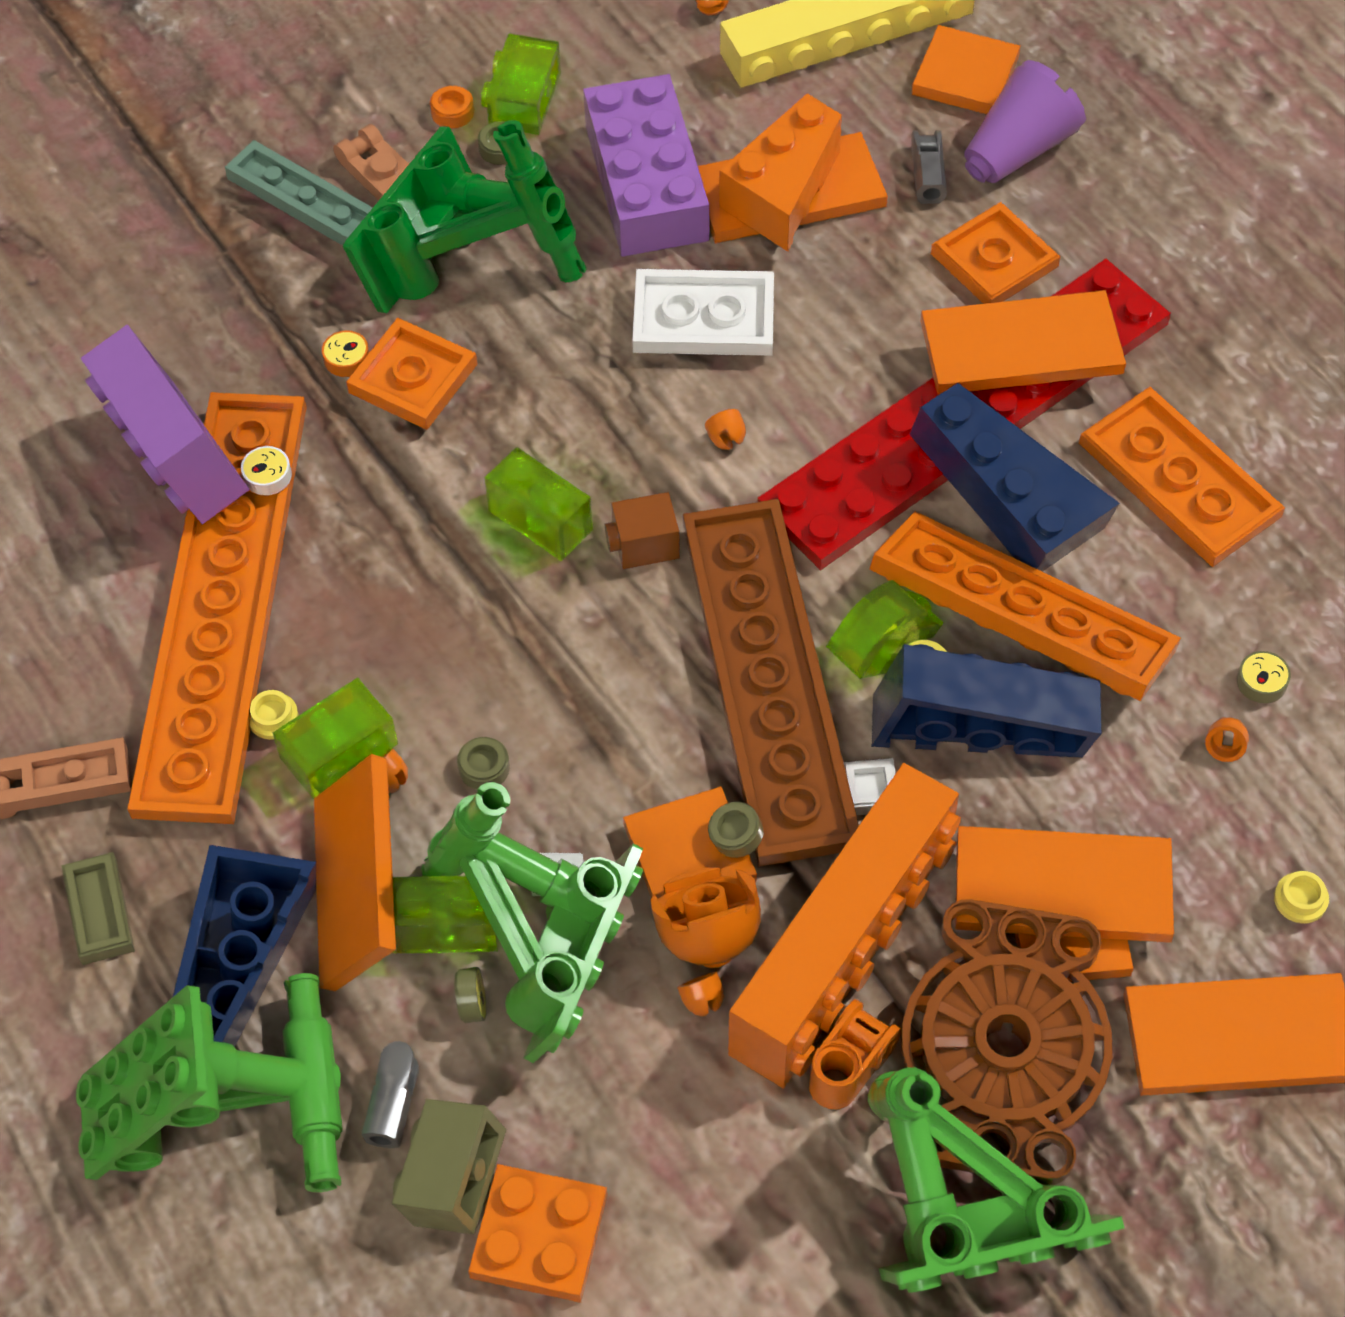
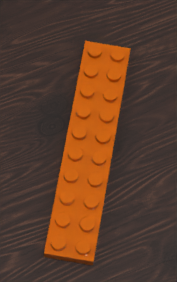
M210 392L204 426L243 479L241 472L243 458L253 449L262 446L276 447L285 452L289 459L292 477L285 489L273 495H258L250 490L204 524H201L190 509L186 512L127 808L131 819L234 824L251 730L250 705L257 696L307 409L304 396Z

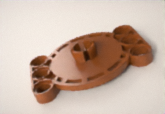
M971 899L959 900L946 910L941 926L942 938L945 944L954 952L943 957L923 975L909 998L902 1022L901 1053L905 1068H916L913 1057L922 1056L926 1073L937 1081L940 1087V1095L948 1102L941 1105L980 1137L987 1133L1001 1135L1009 1146L1007 1158L1041 1185H1056L1063 1182L1070 1175L1076 1161V1148L1072 1140L1064 1132L1071 1129L1093 1107L1106 1084L1113 1058L1112 1029L1105 1006L1091 982L1081 973V971L1090 968L1096 961L1101 947V935L1093 923L1081 917ZM968 914L979 920L982 932L976 938L965 940L959 938L953 932L951 922L959 915ZM1015 923L1026 924L1033 929L1036 935V942L1028 948L1014 947L1006 938V929ZM1078 932L1088 939L1091 950L1082 957L1069 956L1062 950L1060 938L1066 933ZM962 960H964V961L966 962V963L963 964V965L957 964L958 962H960V961H962ZM944 972L947 977L939 983L932 996H922L929 984ZM1067 977H1069L1074 983L1072 984V983L1067 979ZM1084 995L1095 1011L1098 1024L1092 1022L1089 1008L1082 998ZM917 1010L925 1014L921 1026V1038L911 1042V1022L914 1012ZM1003 1023L1013 1024L1011 1033L1021 1039L1025 1051L1015 1057H1004L990 1048L987 1037L996 1031H1001ZM1095 1041H1102V1064L1099 1073L1091 1066L1095 1051ZM1086 1084L1093 1087L1086 1101L1071 1113L1068 1104L1076 1097L1081 1086ZM1055 1115L1059 1123L1054 1124L1048 1118ZM1042 1143L1057 1145L1065 1155V1165L1057 1171L1048 1172L1041 1169L1034 1160V1149ZM947 1150L937 1152L941 1168L975 1173Z

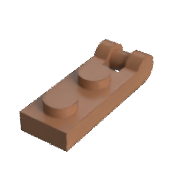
M369 124L358 131L359 136L351 141L348 139L340 141L333 146V150L341 165L379 201L409 163L383 139L381 133L373 124ZM368 151L372 156L364 160L361 155Z
M124 737L0 759V819L10 818L18 811L131 792L128 748ZM22 779V787L10 789V785L15 780Z

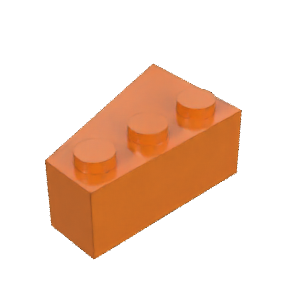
M808 93L719 170V207L788 252L800 222L805 220L809 212V205L815 193L820 191L840 152L842 114Z

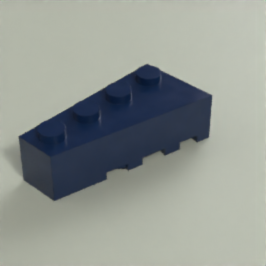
M904 644L873 693L871 747L890 748L891 739L915 740V749L936 750L937 742H959L968 745V752L988 753V750H995L1003 745H1013L1015 754L1083 758L1102 734L1100 680L1081 677L1074 672L1058 673L1036 669L1025 663L1009 664L988 660L977 654L961 655L939 651L928 645L912 646Z

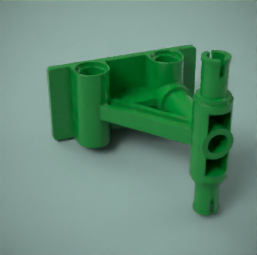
M510 120L504 122L497 127L498 131L494 130L493 137L507 162L505 177L508 182L487 180L481 174L472 173L451 128L441 126L343 243V249L377 312L388 313L399 298L418 300L430 295L439 285V276L430 261L433 256L524 224H528L540 250L550 255L558 272V277L562 282H574L583 276L581 272H586V265L574 244L576 229L565 207L564 194L555 185L543 157L532 151L524 134L523 126L519 121Z

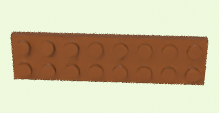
M779 499L684 513L683 528L744 803L750 805L756 811L764 828L762 841L755 849L758 867L840 853L859 827Z

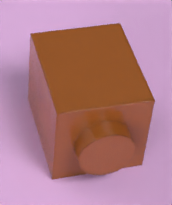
M669 492L611 502L612 522L604 524L609 552L618 551L622 569L680 559L679 528Z

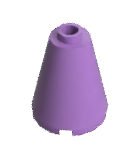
M1031 60L1024 61L1019 67L1015 68L964 152L967 161L965 167L973 178L979 182L988 181L996 183L1079 131L1086 120L1084 107L1071 87L1064 92L1055 83L1060 77L1056 72L1040 62Z

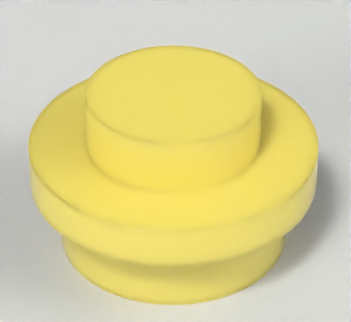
M263 691L252 700L250 705V729L260 738L268 740L282 738L292 732L297 725L299 717L297 706L291 697L280 691Z
M1297 871L1284 876L1278 882L1274 892V902L1279 912L1285 918L1296 923L1306 924L1317 921L1324 915L1329 904V894L1324 882L1317 875L1308 871Z

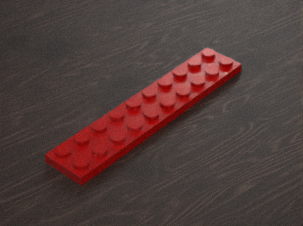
M1104 259L1052 295L1059 296L1106 290L1124 356L1169 324L1171 315L1166 308L1108 259ZM933 377L758 497L757 502L779 499L788 539L820 571L948 481L910 436L920 408L938 396ZM1092 378L970 392L1019 429H1022Z

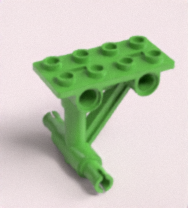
M486 782L478 788V792L475 795H469L459 802L453 810L448 823L429 842L428 856L424 860L425 864L421 866V873L426 882L437 887L448 884L452 880V876H459L464 873L519 978V981L507 993L505 1001L506 1012L515 1024L534 1033L523 1058L534 1063L545 1052L554 1053L563 1037L570 1039L575 1032L584 1011L583 1008L577 1006L583 989L588 991L592 989L604 965V961L597 958L603 942L611 943L623 921L624 914L617 911L623 895L629 898L642 876L643 868L637 866L643 848L633 843L616 862L603 857L590 858L583 862L580 867L564 859L556 862L499 833L502 815L508 810L506 807L511 802L510 794L501 784ZM506 879L539 895L540 902L547 905V921L538 941Z
M300 973L288 977L289 980L284 981L289 1012V1022H287L285 1029L282 1031L285 1057L236 1050L233 1044L214 1041L211 1006L201 1002L199 987L185 986L80 1077L76 1089V1102L81 1107L82 1133L79 1139V1154L84 1159L85 1178L98 1180L109 1170L137 1172L160 1165L163 1161L161 1129L165 1125L198 1127L214 1122L219 1118L222 1111L289 1101L293 1138L303 1148L306 1177L305 1189L310 1192H327L340 1186L342 1183L338 1168L336 1140L340 1138V1134L343 1131L339 1101L341 1074L335 1062L331 1025L321 1014L319 977L311 973Z
M903 1068L899 1071H889L879 1075L871 1084L867 1095L868 1104L880 1119L889 1123L908 1203L903 1204L907 1219L903 1237L908 1261L879 1268L881 1280L898 1285L899 1290L907 1289L908 1293L924 1291L941 1286V1274L953 1272L954 1276L964 1275L965 1279L979 1277L999 1271L997 1260L1008 1258L1009 1262L1020 1261L1021 1264L1035 1263L1055 1257L1053 1246L1063 1244L1064 1248L1076 1247L1077 1250L1095 1248L1111 1243L1109 1232L1125 1228L1122 1216L1090 1215L1083 1196L1075 1189L1059 1185H1041L938 1104L941 1096L940 1087L937 1081L925 1071L918 1068ZM935 1142L1002 1195L956 1206L954 1194L947 1193ZM1051 1199L1055 1206V1216L1048 1225L1044 1218L1043 1209L1045 1203ZM941 1225L946 1233V1243L944 1248L935 1254L930 1246V1236L936 1226Z

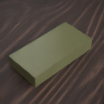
M114 852L61 865L78 957L82 965L135 952L118 863Z

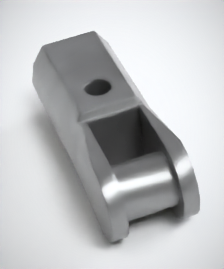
M935 130L934 135H919L918 131H912L911 148L917 200L921 204L941 203L947 195L941 130Z
M401 1041L389 1043L383 1048L380 1055L375 1080L376 1085L373 1087L362 1130V1136L368 1144L382 1148L400 1147L411 1103L410 1097L419 1074L418 1062L407 1043Z

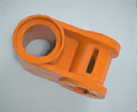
M854 999L845 1008L832 1031L813 1056L809 1091L812 1098L820 1106L827 1109H841L851 1104L873 1073L886 1062L902 1034V1028L898 1025L893 1024L889 1027L864 1011V1004L858 999ZM831 1069L839 1070L848 1078L842 1081H833L828 1079L823 1073Z

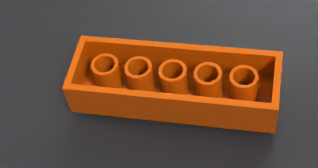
M906 763L901 765L729 1010L728 1055L783 1089L793 1074L799 1077L804 1075L811 1065L817 1050L813 1046L823 1030L830 1034L838 1018L846 1008V1005L842 1002L850 990L853 988L859 992L864 987L874 969L875 964L871 962V959L880 947L888 950L893 944L902 927V922L899 921V918L907 906L916 909L930 884L926 878L936 866L939 869H943L951 858L957 844L956 841L952 840V837L961 821V817L956 815L959 798L958 792Z

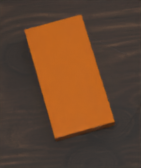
M862 132L841 136L840 152L820 191L815 193L805 220L801 221L799 225L887 207L888 196ZM731 159L698 166L709 202V229L714 243L760 234L719 207V170Z
M1106 290L921 311L920 321L937 395H940L957 383L968 391L1120 375L1125 372L1126 361Z
M1151 387L1136 395L1080 435L1079 445L1211 567L1217 565L1283 516L1285 507Z
M370 754L314 798L319 988L335 992L396 950L387 758Z
M958 826L956 902L971 899L1081 917L1089 920L1097 927L1102 939L1172 943L1174 937L1172 838ZM964 914L955 917V930L982 931L979 920L974 916ZM1023 923L1010 925L1005 933L1035 934L1031 927ZM1069 932L1063 935L1068 937H1085L1078 932Z
M1342 973L1128 986L1125 988L1123 996L1140 1096L1345 1083V986Z

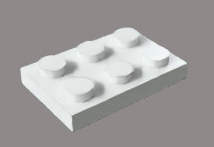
M636 269L633 353L772 356L774 272Z

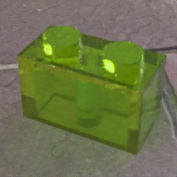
M508 33L503 50L495 52L492 66L493 77L491 82L485 81L483 85L481 106L487 108L488 124L498 121L516 120L522 124L524 133L539 135L561 74L559 41Z
M518 447L510 452L484 477L489 512L560 561L593 531L591 497Z
M358 677L273 732L280 759L313 799L370 754L384 757L390 749L398 745L393 718Z
M466 876L393 877L396 950L391 954L498 952V938Z

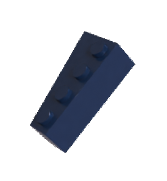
M959 383L923 405L911 429L910 436L1015 559L1042 572L1105 529L1120 504Z
M209 845L173 997L187 985L199 987L201 1002L211 1006L214 1041L230 1043L234 1047L236 1046L316 891V862Z

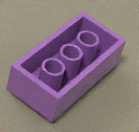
M670 74L584 88L585 126L621 257L709 241V202Z
M128 324L81 357V360L91 373V376L86 378L85 382L102 403L106 400L110 401L103 406L104 410L120 430H125L121 435L139 458H145L140 463L157 486H164L166 483L170 485L164 492L181 514L190 509L201 524H204L250 490L175 383Z

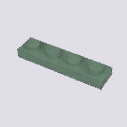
M255 140L225 166L228 180L342 246L373 208Z

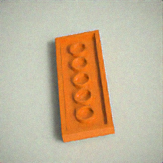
M916 511L874 553L869 569L885 577L892 584L904 586L929 598L940 607L949 608L974 620L976 624L983 628L999 632L1019 642L1020 645L1028 650L1038 651L1064 664L1071 671L1083 673L1095 680H1100L1101 683L1110 686L1115 692L1130 696L1138 701L1143 699L1171 660L1181 640V637Z

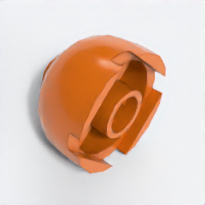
M709 867L686 872L664 883L665 894L657 899L655 894L651 898L655 926L661 942L678 959L709 968L728 964L752 944L761 923V907L753 877L745 871L737 869V878L722 877L720 867Z

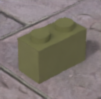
M426 1099L421 1116L412 1127L411 1146L403 1170L398 1173L394 1182L392 1205L413 1226L474 1235L507 1129L487 1106Z

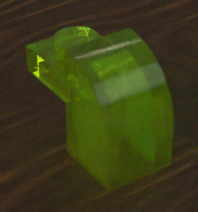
M891 580L873 589L850 610L826 647L859 679L886 674L904 644L934 638L944 622L931 611L932 607L924 597L914 592L905 591L894 580Z

